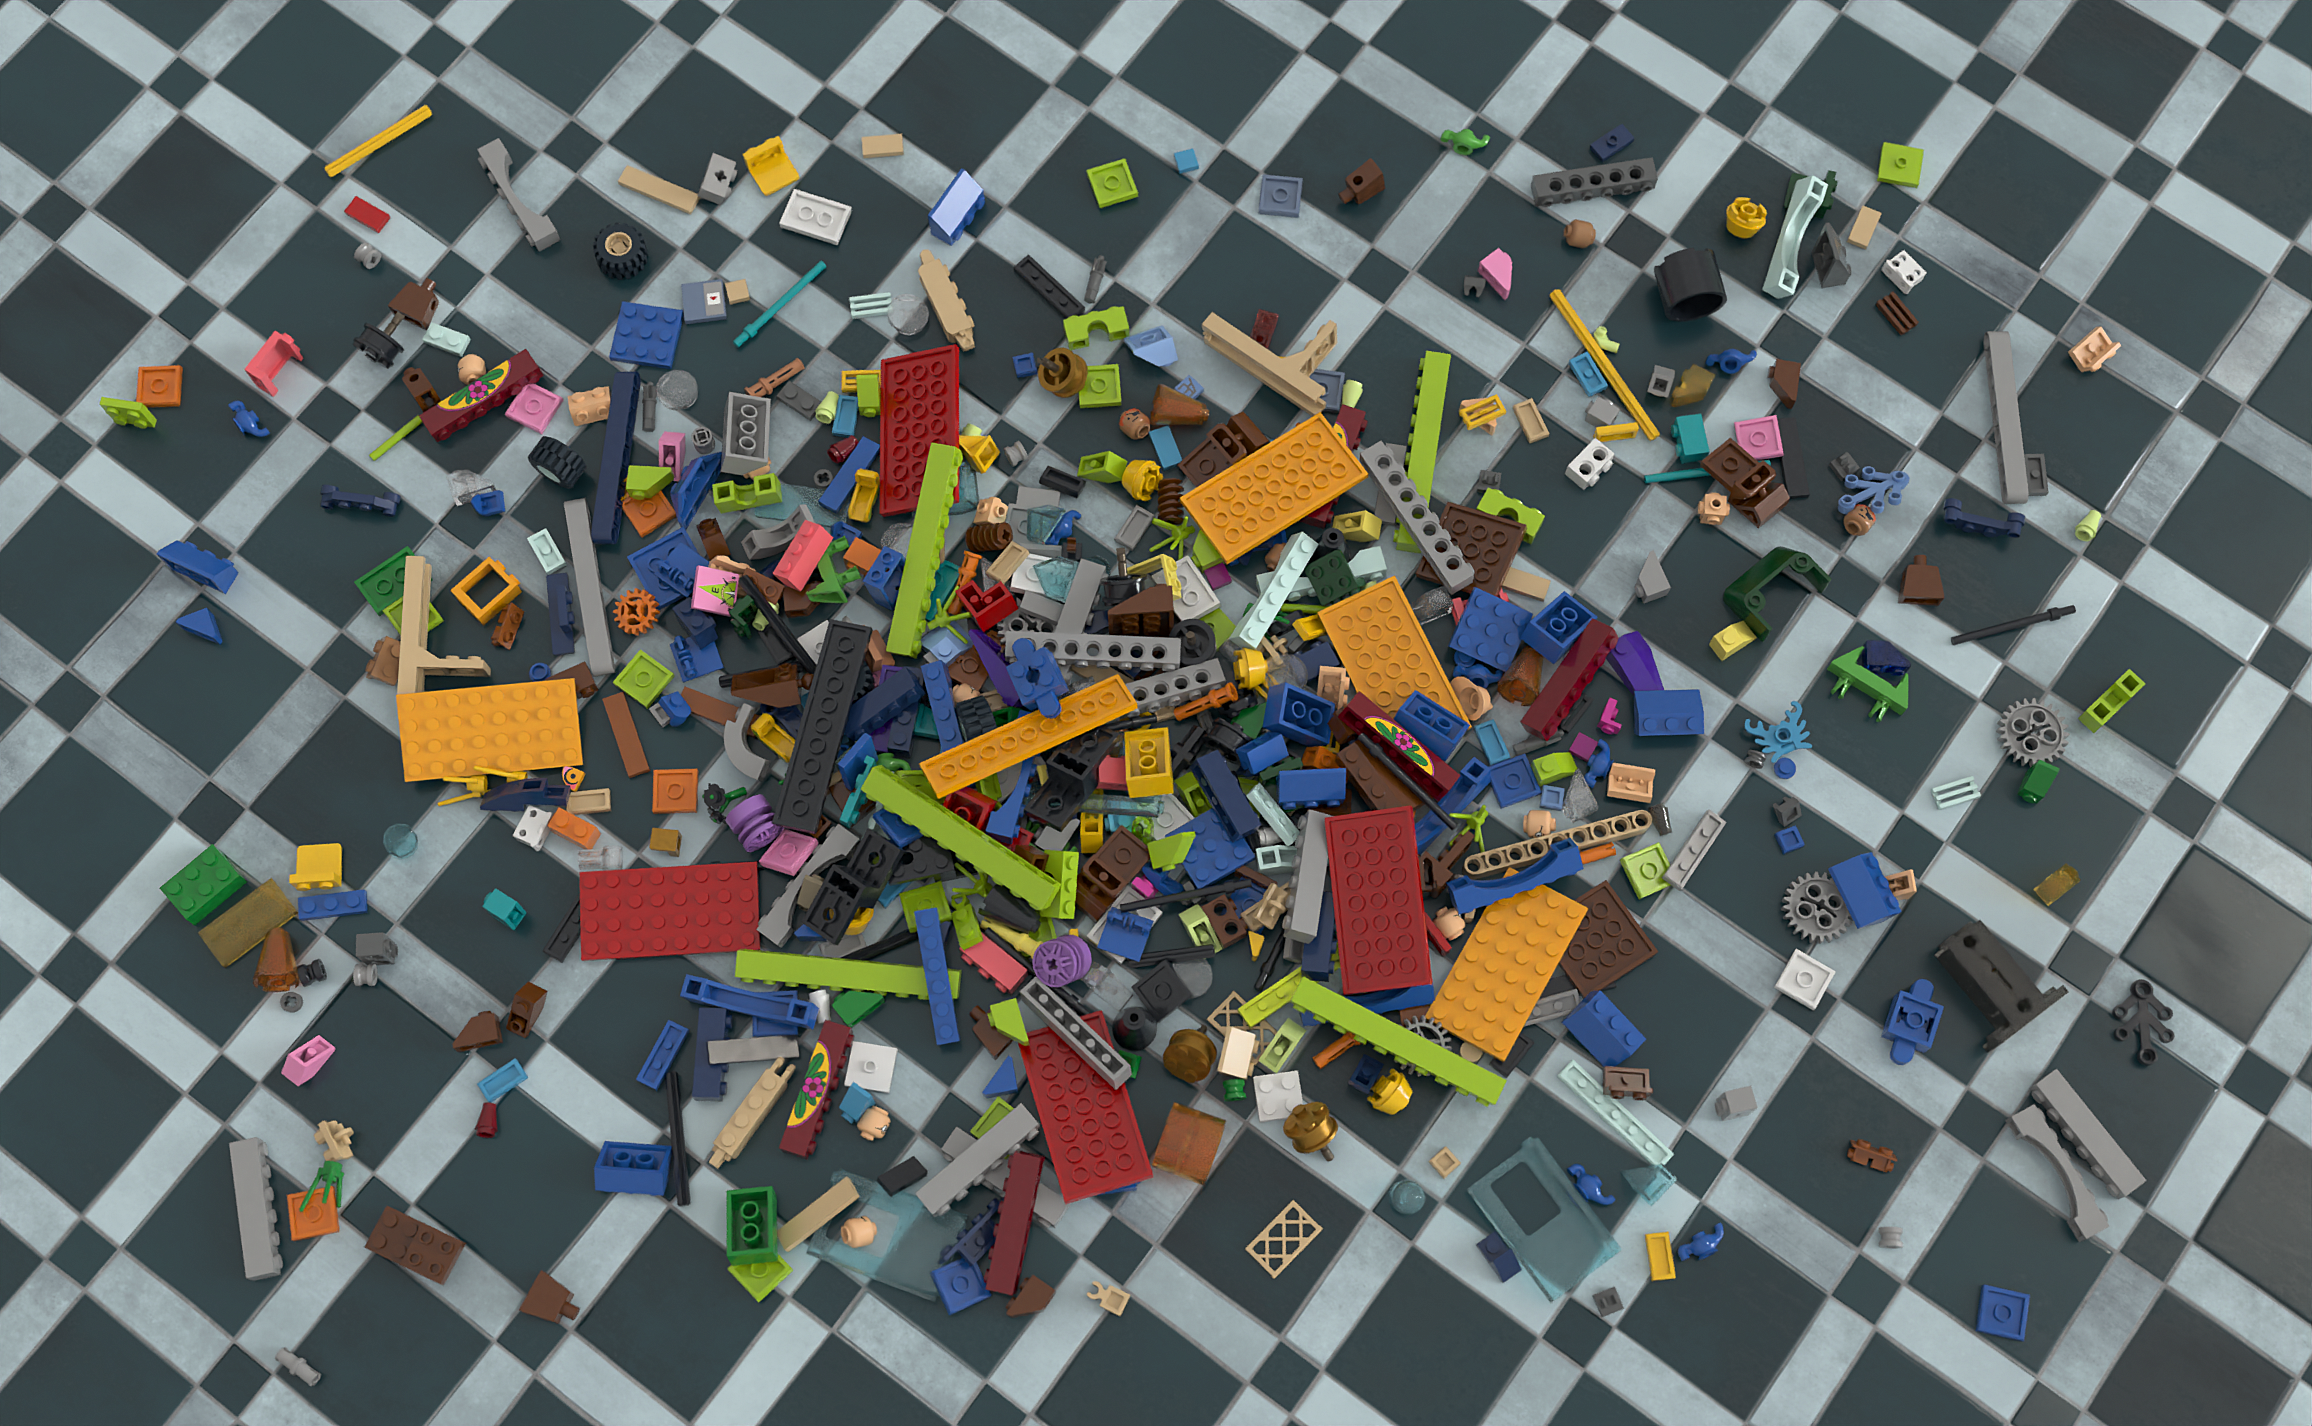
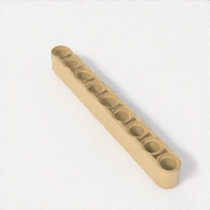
M1638 810L1471 855L1465 860L1462 873L1464 876L1467 875L1470 879L1475 880L1505 872L1509 867L1516 869L1534 864L1547 854L1551 849L1550 845L1553 841L1559 842L1568 838L1573 840L1572 836L1578 835L1583 839L1582 843H1576L1579 851L1638 836L1648 830L1652 823V817L1647 811ZM1635 819H1642L1645 822V826H1639ZM1614 825H1622L1625 831H1617ZM1594 830L1602 831L1604 837L1599 838L1595 836ZM1531 847H1538L1541 850V854L1536 855L1532 853ZM1510 853H1518L1520 859L1513 860L1510 857ZM1496 858L1499 861V865H1491L1488 859ZM1472 863L1477 865L1478 871H1470L1467 865Z

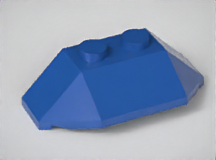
M722 452L691 460L690 464L683 468L679 482L673 485L670 492L671 499L681 528L684 527L685 530L688 528L712 488V484L715 483L721 473Z

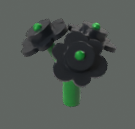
M708 783V789L704 790L702 798H704V803L708 806L707 810L710 814V819L717 824H721V822L727 824L725 821L726 817L722 813L732 800L747 795L745 787H741L725 794V790L719 788L718 784Z

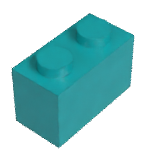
M1694 414L1676 417L1674 424L1671 425V434L1673 438H1676L1675 452L1677 457L1680 456L1681 464L1702 461L1710 453L1702 415Z
M496 888L485 897L484 905L482 906L493 918L513 931L527 913L517 901Z

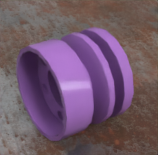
M759 794L744 800L731 810L725 819L733 833L739 834L738 840L740 843H743L746 852H753L763 848L777 838L784 829V827H779L772 823L775 813H770L772 807L764 795Z
M1062 935L1039 945L1033 956V969L1037 978L1043 984L1050 987H1061L1086 975L1092 962L1091 952L1088 945L1080 937Z

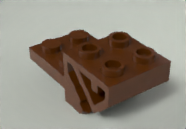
M1241 412L1231 416L1227 425L1219 423L1206 434L1208 437L1186 456L1178 466L1190 481L1198 487L1264 447L1270 441L1245 412Z
M1731 438L1700 463L1704 470L1731 492L1728 502L1758 529L1788 504L1790 497L1784 485L1771 482L1775 479V470L1764 460L1759 463Z
M1120 825L1096 854H1093L1081 868V873L1077 875L1075 906L1093 922L1097 923L1125 890L1126 886L1151 859L1148 846L1123 825Z
M1467 831L1464 836L1460 833L1453 841L1450 851L1446 849L1438 858L1439 861L1427 851L1422 856L1418 854L1423 896L1425 892H1430L1431 897L1437 898L1446 889V882L1451 881L1453 876L1450 870L1472 845L1475 836L1470 831Z
M386 1206L364 1248L444 1286L466 1243Z

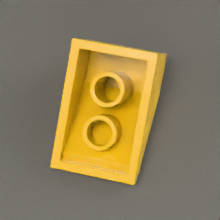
M1168 727L1124 732L1126 783L1129 797L1137 798L1174 793Z

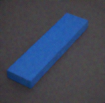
M863 436L819 499V505L837 514L856 487V471L860 468L867 470L880 452V445Z

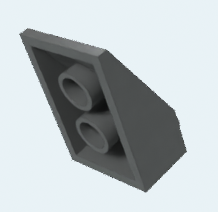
M1825 223L1811 252L1821 288L1845 285L1851 276V267L1847 264L1845 258L1846 249L1842 246L1840 238L1831 224Z

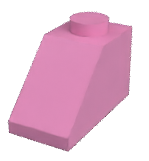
M1498 248L1480 262L1478 272L1506 300L1511 287L1512 262L1509 255L1505 252L1503 253Z
M664 431L659 439V467H671L675 475L673 481H679L685 458V433Z
M318 1035L288 1054L281 1073L294 1084L300 1086L318 1072L336 1048Z

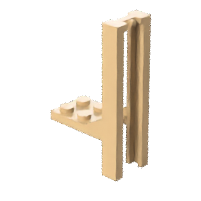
M1213 312L1202 323L1204 343L1311 416L1324 410L1326 402L1319 397L1325 394V388L1309 377L1336 346V323L1329 320L1326 325H1322L1319 328L1314 340L1307 342L1304 351L1283 359Z
M406 556L397 694L424 692L425 675L490 677L491 668L484 660H481V657L469 656L468 659H459L458 656H446V659H439L427 651L432 566L425 564L426 559L424 556Z

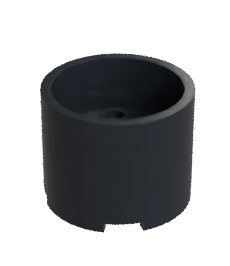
M1693 247L1674 252L1664 257L1665 262L1654 267V274L1665 315L1669 320L1683 322L1700 319L1718 311L1727 302L1714 251L1706 248L1704 251H1695Z

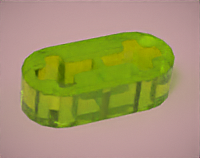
M1141 814L1132 822V834L1141 841L1143 838L1145 845L1153 842L1154 821L1149 815ZM1142 820H1144V824L1148 826L1143 830V833L1142 826L1138 824Z

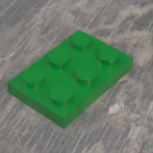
M406 546L354 581L378 616L384 614L382 610L404 595L406 556H415L409 546Z

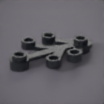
M2139 979L2132 983L2130 987L2131 995L2121 1005H2117L2112 1010V1014L2116 1019H2123L2128 1015V1010L2138 1002V1012L2123 1027H2119L2114 1031V1038L2117 1041L2128 1039L2130 1032L2139 1024L2141 1049L2137 1053V1060L2140 1064L2149 1066L2158 1059L2156 1050L2150 1044L2149 1025L2159 1034V1040L2163 1043L2171 1042L2175 1035L2171 1029H2167L2148 1011V1003L2157 1010V1017L2161 1021L2171 1019L2173 1011L2171 1008L2165 1007L2153 995L2154 990L2151 983ZM2139 987L2144 990V995L2138 992ZM2118 1008L2123 1011V1016L2117 1013ZM2162 1010L2168 1013V1017L2162 1015ZM2119 1030L2124 1032V1038L2119 1036ZM2164 1032L2169 1034V1040L2164 1038ZM2143 1053L2148 1055V1061L2143 1059Z

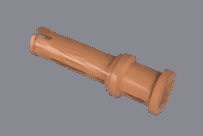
M796 358L769 377L760 378L759 382L750 388H744L746 395L763 397L766 394L770 395L773 392V388L788 380L799 371L804 370V365L799 358ZM788 370H791V371L788 372L787 374H785V375H783L782 377H780L779 379H777V377H779L780 375L784 374V373L787 372Z

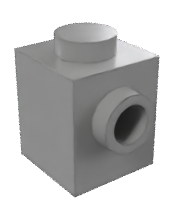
M1655 365L1647 392L1668 398L1675 370Z
M1598 396L1595 402L1591 401L1587 406L1585 421L1594 427L1610 426L1616 420L1620 409L1614 406L1610 400L1602 399Z

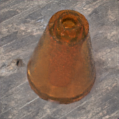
M1164 384L1157 386L1152 402L1154 406L1153 411L1151 410L1150 424L1202 425L1203 421L1207 422L1209 409H1206V404Z
M1531 646L1523 648L1497 685L1498 693L1502 698L1513 704L1515 701L1522 702L1521 706H1531L1540 694L1544 656Z
M273 928L266 933L253 977L254 986L258 988V985L262 986L263 991L286 992L290 990V986L295 985L296 988L300 984L290 934L283 928Z

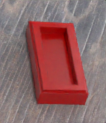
M355 196L344 210L346 215L377 233L383 229L391 218L389 214L358 196Z
M1425 912L1427 937L1441 956L1444 957L1450 953L1452 947Z

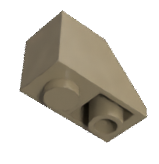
M814 874L812 877L805 875L797 901L799 909L808 911L825 879Z

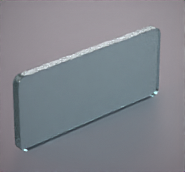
M781 483L783 502L755 507L754 514L758 518L784 521L799 505L806 504L814 519V523L823 527H831V525L838 521L847 523L851 495L836 514L818 503L826 491L825 489Z

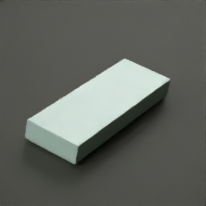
M1258 783L1246 795L1247 798L1283 842L1290 846L1294 843L1300 831L1264 787Z

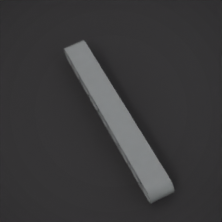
M1986 331L1984 335V351L2002 502L2004 504H2026L2029 494L2010 335L2008 331Z
M586 498L564 502L592 675L596 677L615 673L596 549L591 539L592 525Z

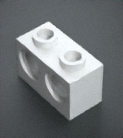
M1595 438L1568 465L1565 475L1583 490L1588 485L1592 487L1600 478L1598 475L1602 471L1607 472L1613 465L1614 453ZM1594 456H1600L1603 460L1598 461ZM1580 470H1586L1589 474L1583 475Z

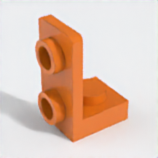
M1322 746L1306 747L1301 759L1303 770L1334 769L1340 767L1335 762L1336 755Z

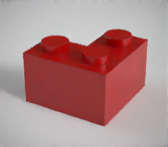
M973 580L955 591L961 604L967 612H970V616L982 632H985L1019 609L1012 594L1001 581L984 593Z

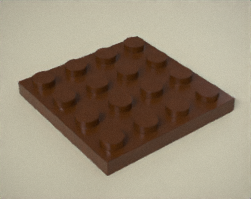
M1447 502L1439 520V525L1442 529H1446L1451 536L1450 541L1454 546L1457 545L1460 548L1465 563H1470L1475 572L1473 583L1462 588L1460 591L1471 594L1473 588L1476 587L1498 597L1527 531V525ZM1443 547L1435 549L1439 553L1446 551ZM1423 555L1415 573L1416 577L1444 585ZM1450 564L1447 566L1451 570H1455L1458 568L1454 564Z
M1605 880L1574 900L1587 907L1588 911L1558 965L1584 999L1591 991L1604 989L1655 956L1658 951L1610 884Z

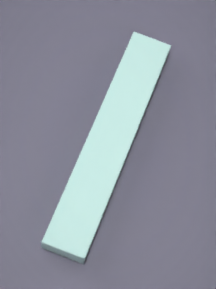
M1574 1060L1558 1074L1557 1077L1657 1171L1674 1155L1616 1099L1610 1098V1095H1603V1087Z

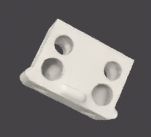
M1904 250L1891 260H1887L1882 267V271L1904 294H1908L1911 288L1921 282L1926 275V272Z
M529 805L512 836L517 841L539 851L551 831L547 825L552 819L553 814Z

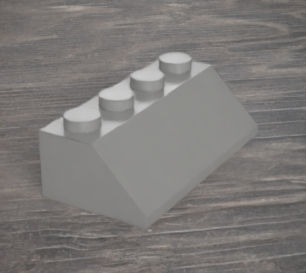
M729 392L724 408L721 472L744 475L767 466L771 399Z

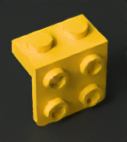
M779 136L769 138L763 144L752 147L743 154L747 169L765 196L799 180V174L786 155Z
M340 844L304 845L297 848L296 874L289 875V883L299 891H309L313 888L332 889L333 887H341L342 846Z

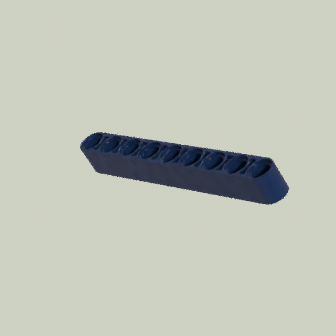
M637 371L616 372L614 375L591 530V539L594 544H616L619 538L623 510L621 498L625 495L626 481L624 482V479L628 475L641 386L640 374Z

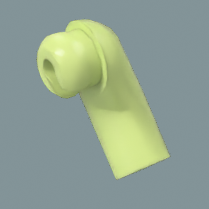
M1597 327L1594 332V339L1599 347L1617 353L1619 343L1608 340L1605 327Z

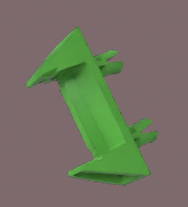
M845 535L831 542L818 562L817 566L824 582L817 585L815 589L806 592L811 602L847 603L848 600L843 589L844 585L861 579L857 566L843 573H838L832 559L834 553L841 552L850 547Z
M1861 646L1833 660L1828 666V671L1840 677L1833 689H1831L1832 695L1841 688L1838 698L1842 699L1850 685L1877 700L1872 710L1868 713V716L1871 718L1879 711L1876 722L1882 720L1888 708L1899 715H1902L1908 708V674L1905 673L1899 684L1893 687L1890 683L1866 668L1857 665L1856 660L1865 647Z

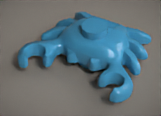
M1797 701L1791 702V706L1796 708L1795 713H1791L1789 710L1785 711L1789 722L1783 720L1779 725H1770L1768 731L1764 730L1761 721L1757 723V728L1750 727V719H1746L1744 723L1747 733L1764 739H1755L1756 744L1768 747L1764 748L1762 753L1769 754L1775 752L1771 763L1776 762L1778 758L1794 750L1812 748L1810 743L1800 742L1806 739L1810 733L1806 731L1800 734L1805 727L1806 721L1802 720L1800 725L1797 726V721L1802 713V707Z

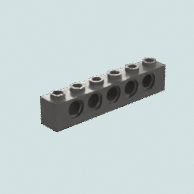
M1653 157L1533 175L1531 190L1535 207H1549L1557 203L1569 204L1577 200L1588 201L1597 197L1608 198L1616 194L1628 195L1636 191L1648 192L1655 189L1658 177Z

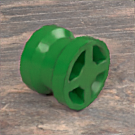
M1232 1079L1222 1082L1226 1092L1224 1094V1101L1246 1099V1093L1243 1092L1245 1080Z

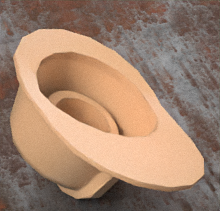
M1456 677L1450 682L1469 720H1477L1481 715L1493 708V705L1490 703V695L1483 687L1476 686L1465 677Z

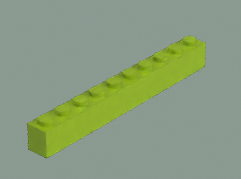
M1426 351L1425 358L1420 359L1419 370L1423 372L1422 377L1418 376L1416 389H1420L1419 396L1415 395L1413 408H1417L1416 415L1412 414L1410 427H1414L1413 434L1409 433L1407 446H1411V452H1406L1405 465H1408V472L1404 473L1408 479L1411 478L1415 483L1419 496H1424L1428 503L1427 507H1429L1451 358V354ZM1403 497L1401 499L1404 502L1411 501L1409 497ZM1421 514L1413 515V517L1416 519H1421L1423 517ZM1396 517V523H1400L1399 530L1395 529L1393 542L1397 543L1396 550L1421 554L1414 540L1399 518Z
M931 443L886 647V652L893 655L917 659V655L922 648L921 636L925 632V618L931 607L930 595L931 591L935 588V572L940 566L939 554L940 549L944 547V531L948 527L949 508L952 507L954 501L952 494L954 487L958 483L957 471L963 460L962 451L955 446Z
M882 765L871 769L860 789L866 793V797L870 800L883 804L884 809L888 812L901 816V820L906 824L918 827L920 829L919 832L924 836L936 839L938 845L942 848L954 851L956 857L960 860L972 863L974 869L978 872L990 875L996 884L1005 885L1011 889L1010 892L1014 896L1023 897L1029 901L1028 904L1034 909L1044 910L1048 908L1062 886L1061 883Z
M737 950L735 977H740L742 982H754V979H761L763 984L775 985L776 981L785 982V986L798 987V984L802 983L807 984V988L820 989L822 985L829 986V990L843 991V988H852L851 991L856 992L874 990L873 993L887 995V992H894L897 997H909V994L918 995V999L929 1000L924 966L762 950ZM947 968L952 998L957 999L960 993L962 970Z
M1305 977L1301 978L1290 1000V1003L1294 1004L1293 1009L1303 1014L1306 1011L1314 1014L1313 1019L1323 1024L1327 1021L1334 1025V1030L1345 1034L1347 1031L1355 1035L1353 1039L1364 1045L1368 1042L1375 1046V1051L1386 1055L1388 1052L1395 1056V1061L1405 1066L1407 1063L1416 1066L1414 1069L1416 1072L1425 1076L1429 1073L1436 1077V1082L1447 1086L1448 1083L1455 1086L1457 1093L1466 1097L1470 1094L1476 1097L1475 1101L1485 1107H1488L1489 1104H1496L1507 1082L1504 1078Z

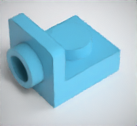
M1133 810L1113 814L1112 811H1107L1108 818H1104L1106 831H1110L1111 835L1120 825H1123L1132 834L1137 833Z

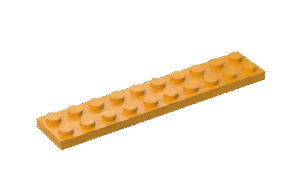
M1116 674L1058 700L1061 705V712L1056 718H1046L1038 709L919 763L939 799L1138 709L1137 702L1120 676Z

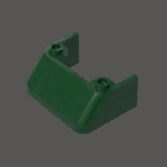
M1782 546L1776 547L1725 589L1723 593L1724 603L1741 621L1747 624L1761 642L1766 640L1773 629L1758 614L1766 604L1764 595L1759 591L1764 585L1787 566L1794 572L1802 574L1820 593L1826 589L1832 580L1808 554Z

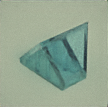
M1050 504L1027 509V539L1044 545L1066 510Z
M1057 556L1032 565L1046 597L1065 603L1079 562Z
M1662 1163L1620 1171L1633 1189L1651 1207L1677 1180Z

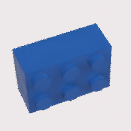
M1563 591L1528 623L1521 639L1552 664H1555L1573 647L1591 619L1596 620L1598 617Z
M1286 682L1270 686L1262 728L1281 733L1282 736L1308 747L1328 745L1331 729L1327 723L1333 717L1335 703Z

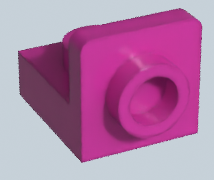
M1609 698L1597 727L1601 728L1604 733L1612 735L1613 733L1618 734L1622 725L1614 722L1619 710L1615 708L1617 700Z
M1145 874L1141 878L1136 877L1131 883L1132 889L1145 899L1154 898L1159 892Z

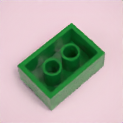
M212 844L163 884L160 890L183 917L195 926L246 884L247 880L222 851Z
M773 1187L726 1190L727 1258L731 1265L778 1261L777 1195Z

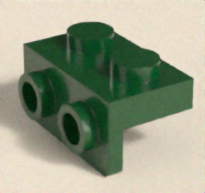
M749 595L738 599L729 611L734 631L740 637L745 636L750 640L752 635L748 625L755 619L757 608L754 600Z

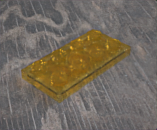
M270 878L200 930L198 934L220 964L226 968L297 915L298 911L277 883Z

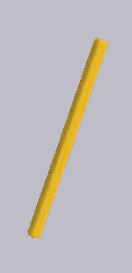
M1559 289L1554 290L1550 294V298L1635 421L1638 422L1644 434L1650 441L1655 440L1660 435L1659 431Z

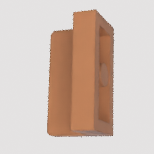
M878 630L872 631L865 656V661L872 673L882 670V665L894 666L895 664L892 655L886 652L887 646Z

